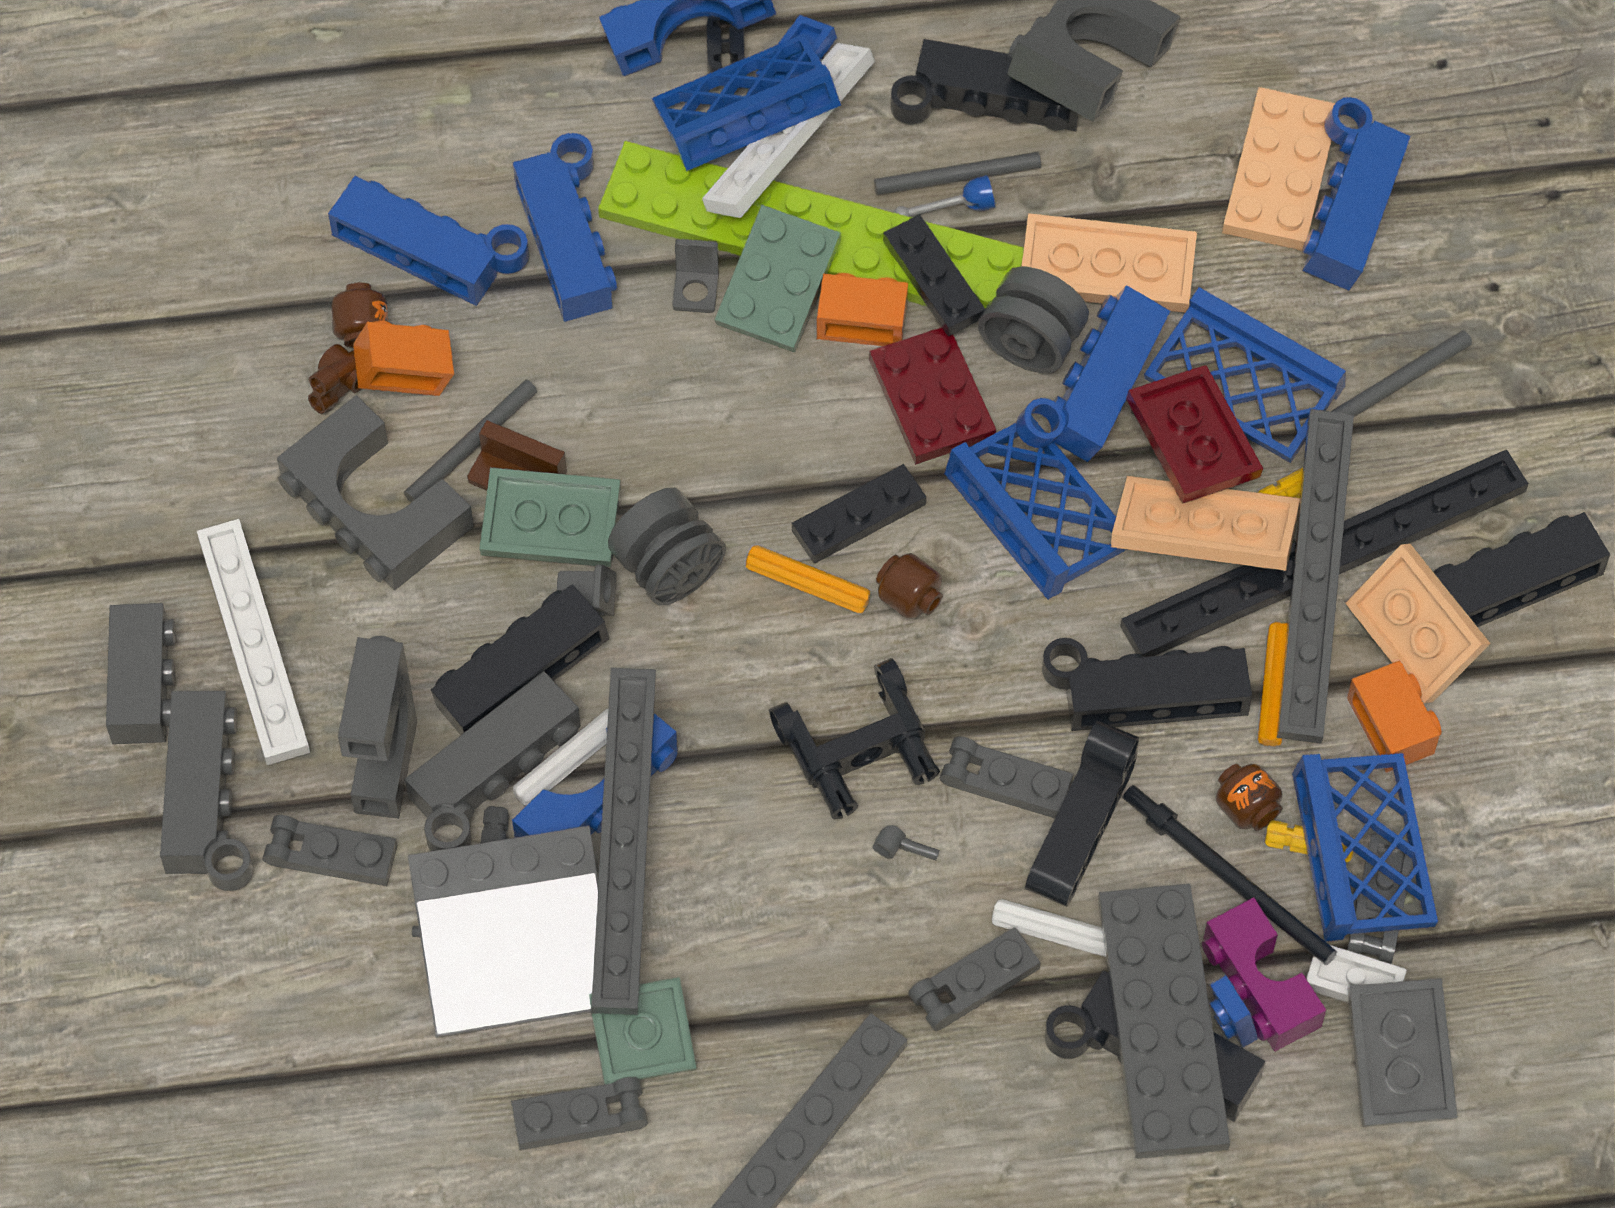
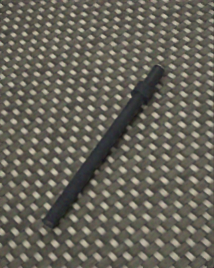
M1135 785L1130 786L1126 790L1123 799L1147 818L1146 824L1159 835H1168L1245 900L1248 901L1255 898L1268 919L1324 965H1328L1335 958L1337 951L1181 824L1177 820L1178 815L1164 803L1158 805Z

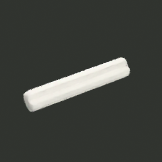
M608 709L513 786V793L520 803L527 806L543 789L551 790L606 744Z
M999 899L995 904L992 923L996 926L1006 929L1015 927L1020 933L1106 957L1102 927L1004 899Z

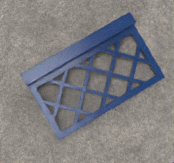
M805 33L652 98L655 108L678 150L686 171L841 106L831 74L827 66L823 65ZM803 50L797 61L785 60L786 57ZM755 70H763L759 77L747 76L748 73ZM777 71L788 72L784 80L772 78ZM725 86L720 93L709 92L710 89ZM738 87L749 89L745 96L734 95ZM680 102H686L681 110L668 108ZM700 104L711 105L707 112L695 111Z
M1198 287L1190 299V307L1144 373V379L1149 382L1164 379L1166 377L1161 375L1159 371L1165 362L1184 358L1186 370L1188 371L1192 369L1189 356L1213 351L1218 370L1211 371L1214 380L1220 379L1225 400L1233 414L1232 405L1257 400L1261 419L1244 423L1236 418L1246 438L1289 463L1293 461L1306 441L1310 409L1326 411L1332 400H1337L1345 388L1346 370ZM1192 322L1208 330L1211 343L1187 348L1184 334ZM1215 335L1224 340L1216 341ZM1180 342L1181 349L1173 351ZM1236 346L1245 351L1247 364L1223 369L1219 350ZM1252 356L1260 361L1253 362ZM1273 367L1281 372L1284 385L1260 390L1255 371ZM1250 372L1254 391L1230 396L1226 377ZM1288 377L1294 379L1297 382L1290 383ZM1309 388L1322 396L1315 407L1297 411L1292 392ZM1287 393L1291 412L1267 417L1262 398ZM1307 418V420L1301 427L1299 420ZM1294 421L1297 435L1289 447L1272 439L1269 426ZM1264 427L1265 434L1257 429Z
M1031 415V421L1034 427L1037 430L1046 433ZM1016 423L971 447L964 442L951 449L944 474L1049 600L1061 593L1064 584L1128 549L1113 548L1111 544L1107 545L1091 541L1093 527L1109 530L1112 533L1116 516L1054 442L1047 447L1037 448V452L1013 447L1014 438L1019 436ZM986 453L1004 456L1003 470L986 467L978 457ZM1010 458L1035 463L1033 477L1009 472ZM1040 465L1058 468L1064 476L1063 483L1038 478ZM1006 483L1031 488L1029 501L1011 498L1005 490ZM1036 489L1061 494L1059 508L1034 503ZM1066 496L1083 499L1090 507L1089 514L1066 510ZM1032 514L1057 519L1055 533L1038 530L1031 522ZM1062 521L1086 525L1085 540L1061 535ZM1058 546L1083 551L1082 560L1068 567L1057 553Z
M1403 753L1321 760L1320 754L1302 755L1292 775L1325 942L1343 940L1346 934L1435 927L1438 919ZM1393 768L1396 786L1390 793L1368 778L1374 769ZM1358 770H1366V772L1362 774ZM1343 772L1357 783L1345 797L1330 786L1328 773ZM1361 786L1383 801L1372 816L1351 801ZM1397 792L1399 795V800L1394 797ZM1334 802H1336L1339 805L1336 810L1334 807ZM1387 805L1403 816L1405 827L1399 835L1376 820ZM1343 809L1365 824L1355 839L1338 827L1337 817ZM1369 828L1391 843L1381 858L1359 843ZM1406 834L1408 843L1402 839ZM1342 843L1348 847L1344 853ZM1396 847L1412 859L1414 869L1407 878L1385 862ZM1351 851L1374 866L1363 881L1346 868L1345 859ZM1378 870L1400 886L1389 901L1367 885ZM1414 876L1416 878L1417 885L1411 881L1414 878ZM1350 885L1356 889L1353 895L1351 893ZM1404 889L1420 900L1423 915L1409 916L1394 905ZM1360 893L1383 909L1376 919L1357 920L1353 902ZM1386 913L1392 916L1388 918H1383Z

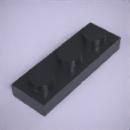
M920 214L883 232V242L947 336L979 321L980 316L985 310L984 306Z
M902 464L792 522V532L815 564L925 506L926 495L906 466Z

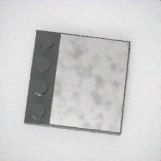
M589 826L408 855L436 1038L591 1013L588 994L592 993L598 876Z

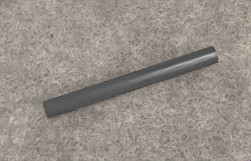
M1032 152L874 179V188L876 195L972 180L985 175L990 177L1041 168V158L1039 152Z
M1460 331L1331 412L1354 414V417L1472 345L1471 337L1466 331Z
M524 380L404 491L405 497L412 503L440 479H444L480 445L479 433L486 420L501 426L537 393L536 387L529 380Z

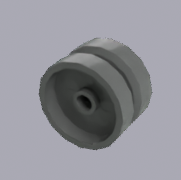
M1027 266L1014 267L1005 274L996 289V297L988 303L980 316L978 330L989 347L1008 362L1028 371L1052 373L1058 370L1071 351V343L1079 337L1088 321L1089 310L1084 299L1073 287L1057 276L1037 268Z

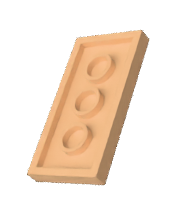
M1262 87L1258 88L1222 233L1303 250L1310 232L1332 142L1325 131L1324 123L1335 103Z
M1028 213L1022 266L1041 269L1057 276L1073 287L1085 302L1103 303L1109 294L1116 297L1128 285L1170 311L1186 313L1190 302L1197 232Z
M1127 476L1112 531L1111 547L1286 571L1299 516L1300 498L1225 489L1182 504L1170 481Z

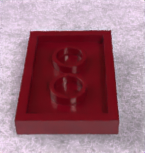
M940 327L869 351V361L915 465L949 454L951 449L964 442L969 447L996 433L995 425L953 334L947 336L943 328Z
M1207 365L1128 390L1126 400L1182 504L1261 477L1263 467Z

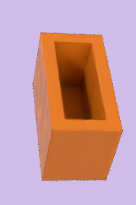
M823 273L817 313V339L885 346L903 340L908 302V283L898 282L888 277L870 279L855 277L849 273H837L835 275Z
M388 321L367 322L353 343L358 388L440 396L454 375L449 330L435 329L428 325H395Z
M1400 660L1351 680L1347 699L1377 755L1403 753L1405 764L1407 765L1435 754L1438 740L1442 733L1439 720L1432 710L1427 711L1421 700L1422 692L1417 678L1413 673L1407 674ZM1384 768V770L1387 773L1389 771H1392L1393 768Z

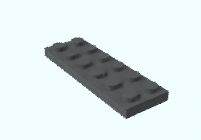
M1191 884L1099 892L1098 903L1135 1159L1229 1150L1230 1137Z

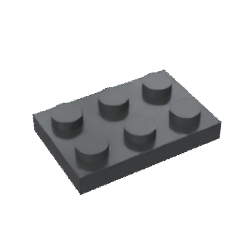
M1442 978L1349 986L1347 991L1362 1127L1458 1118Z

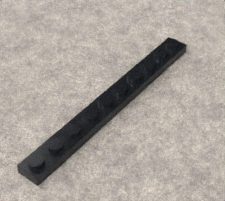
M1506 449L1344 520L1339 574L1394 551L1401 544L1412 543L1523 494L1527 491L1529 483ZM1296 542L1292 543L1286 571L1242 565L1121 618L1120 627L1135 653L1144 657L1156 656L1291 596Z

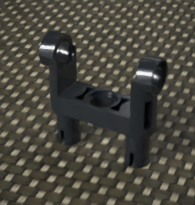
M893 658L874 665L875 675L882 690L878 694L890 716L816 747L798 710L793 712L787 702L769 709L771 722L778 738L784 746L789 744L809 785L820 790L830 810V814L835 820L843 818L840 810L844 809L846 815L849 816L858 808L856 800L852 797L842 777L847 773L895 753H900L912 776V781L916 785L924 784L922 775L925 774L929 782L940 772L923 742L925 730L907 697L905 680Z

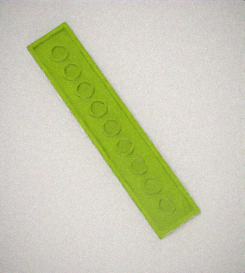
M628 141L624 142L598 207L599 218L676 239L714 241L718 243V250L741 256L760 207L764 205L841 233V241L827 274L849 273L861 278L879 279L888 277L898 282H907L908 301L927 306L883 242V232L912 217L774 180L741 218L707 212L702 198L728 168L705 163L686 171L680 156L677 154ZM925 221L984 308L996 297V289L1005 274L1014 267H1022L1024 247Z

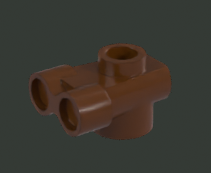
M335 344L321 357L318 363V371L309 377V383L313 392L308 395V400L316 412L320 414L325 413L339 402V398L349 390L353 393L362 390L358 388L354 350L349 352L340 344Z

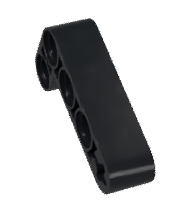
M1098 720L1094 723L1082 751L1080 768L1032 865L1025 884V890L1063 906H1069L1130 779L1137 759L1139 737Z

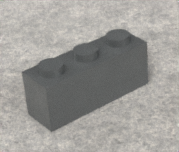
M163 603L109 606L106 727L112 745L166 742V726H169L171 699H167V686L175 684V665L173 659H168V646H175L176 626L174 619H167Z

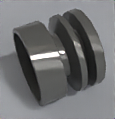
M675 487L663 488L637 502L620 518L608 538L609 550L625 569L631 573L635 572L636 582L646 590L647 596L657 605L672 604L697 590L714 574L726 554V544L719 536L713 533V529L708 523L699 520L698 511L685 495Z

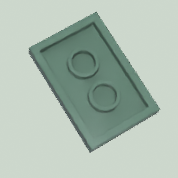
M761 205L715 317L716 325L795 353L820 293L823 273H828L841 241V233Z
M490 468L479 548L480 554L482 556L611 567L613 553L608 548V538L617 523L621 480Z

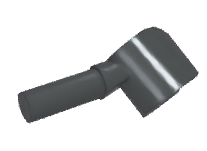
M894 825L884 827L873 844V850L888 859H892L900 848L906 852L936 861L940 851L906 838L904 832Z

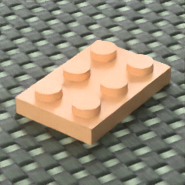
M1401 544L1345 603L1390 661L1394 663L1400 660L1407 674L1413 673L1422 692L1421 700L1424 703L1434 702L1491 644L1411 544Z

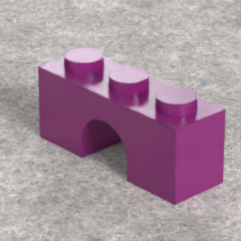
M1252 898L1207 921L1202 948L1213 966L1219 964L1249 1010L1258 1038L1261 1041L1267 1040L1273 1051L1276 1052L1321 1028L1326 1009L1303 973L1284 981H1274L1260 973L1256 963L1274 952L1278 934L1255 898Z

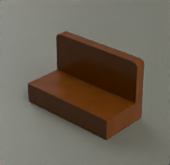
M486 420L479 433L481 452L468 473L467 479L469 484L487 491L490 468L567 474L565 452Z

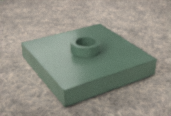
M680 977L640 984L638 1015L591 1013L604 1085L614 1083L626 1077H637L640 1080L696 1070ZM592 993L588 994L589 1003H590V1009H591Z

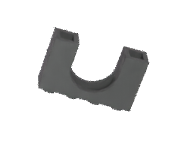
M1057 0L1048 15L1044 18L1042 16L1038 17L1029 32L1025 35L1019 34L1015 38L1008 53L1012 60L1007 75L1083 117L1094 121L1113 103L1123 70L1085 50L1074 40H1095L1109 44L1151 67L1170 49L1181 16L1151 0Z
M356 395L277 457L280 470L278 481L291 497L295 498L299 495L307 503L306 508L318 524L323 526L327 523L336 532L335 537L345 551L349 554L355 551L364 560V567L377 582L384 580L396 590L474 527L471 506L443 479H440L408 506L395 513L370 515L362 513L347 504L341 496V491L347 478L359 466L388 444L385 422Z
M373 636L370 639L357 637L338 740L343 757L358 758L351 790L355 814L399 819L406 785L405 778L408 774L416 732L417 717L403 642H396L394 639L386 636Z

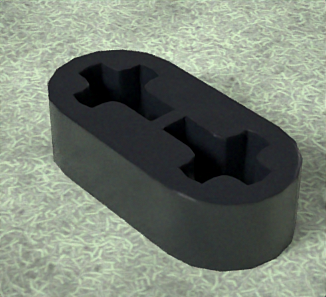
M709 15L706 23L708 74L723 68L721 64L722 54H730L731 64L745 59L744 28L738 30L726 20ZM721 25H729V39H721Z

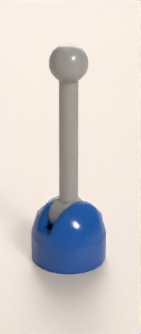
M985 175L969 181L963 188L962 195L908 209L904 206H899L893 213L911 217L961 203L966 204L968 208L975 211H985L995 208V200L989 178Z

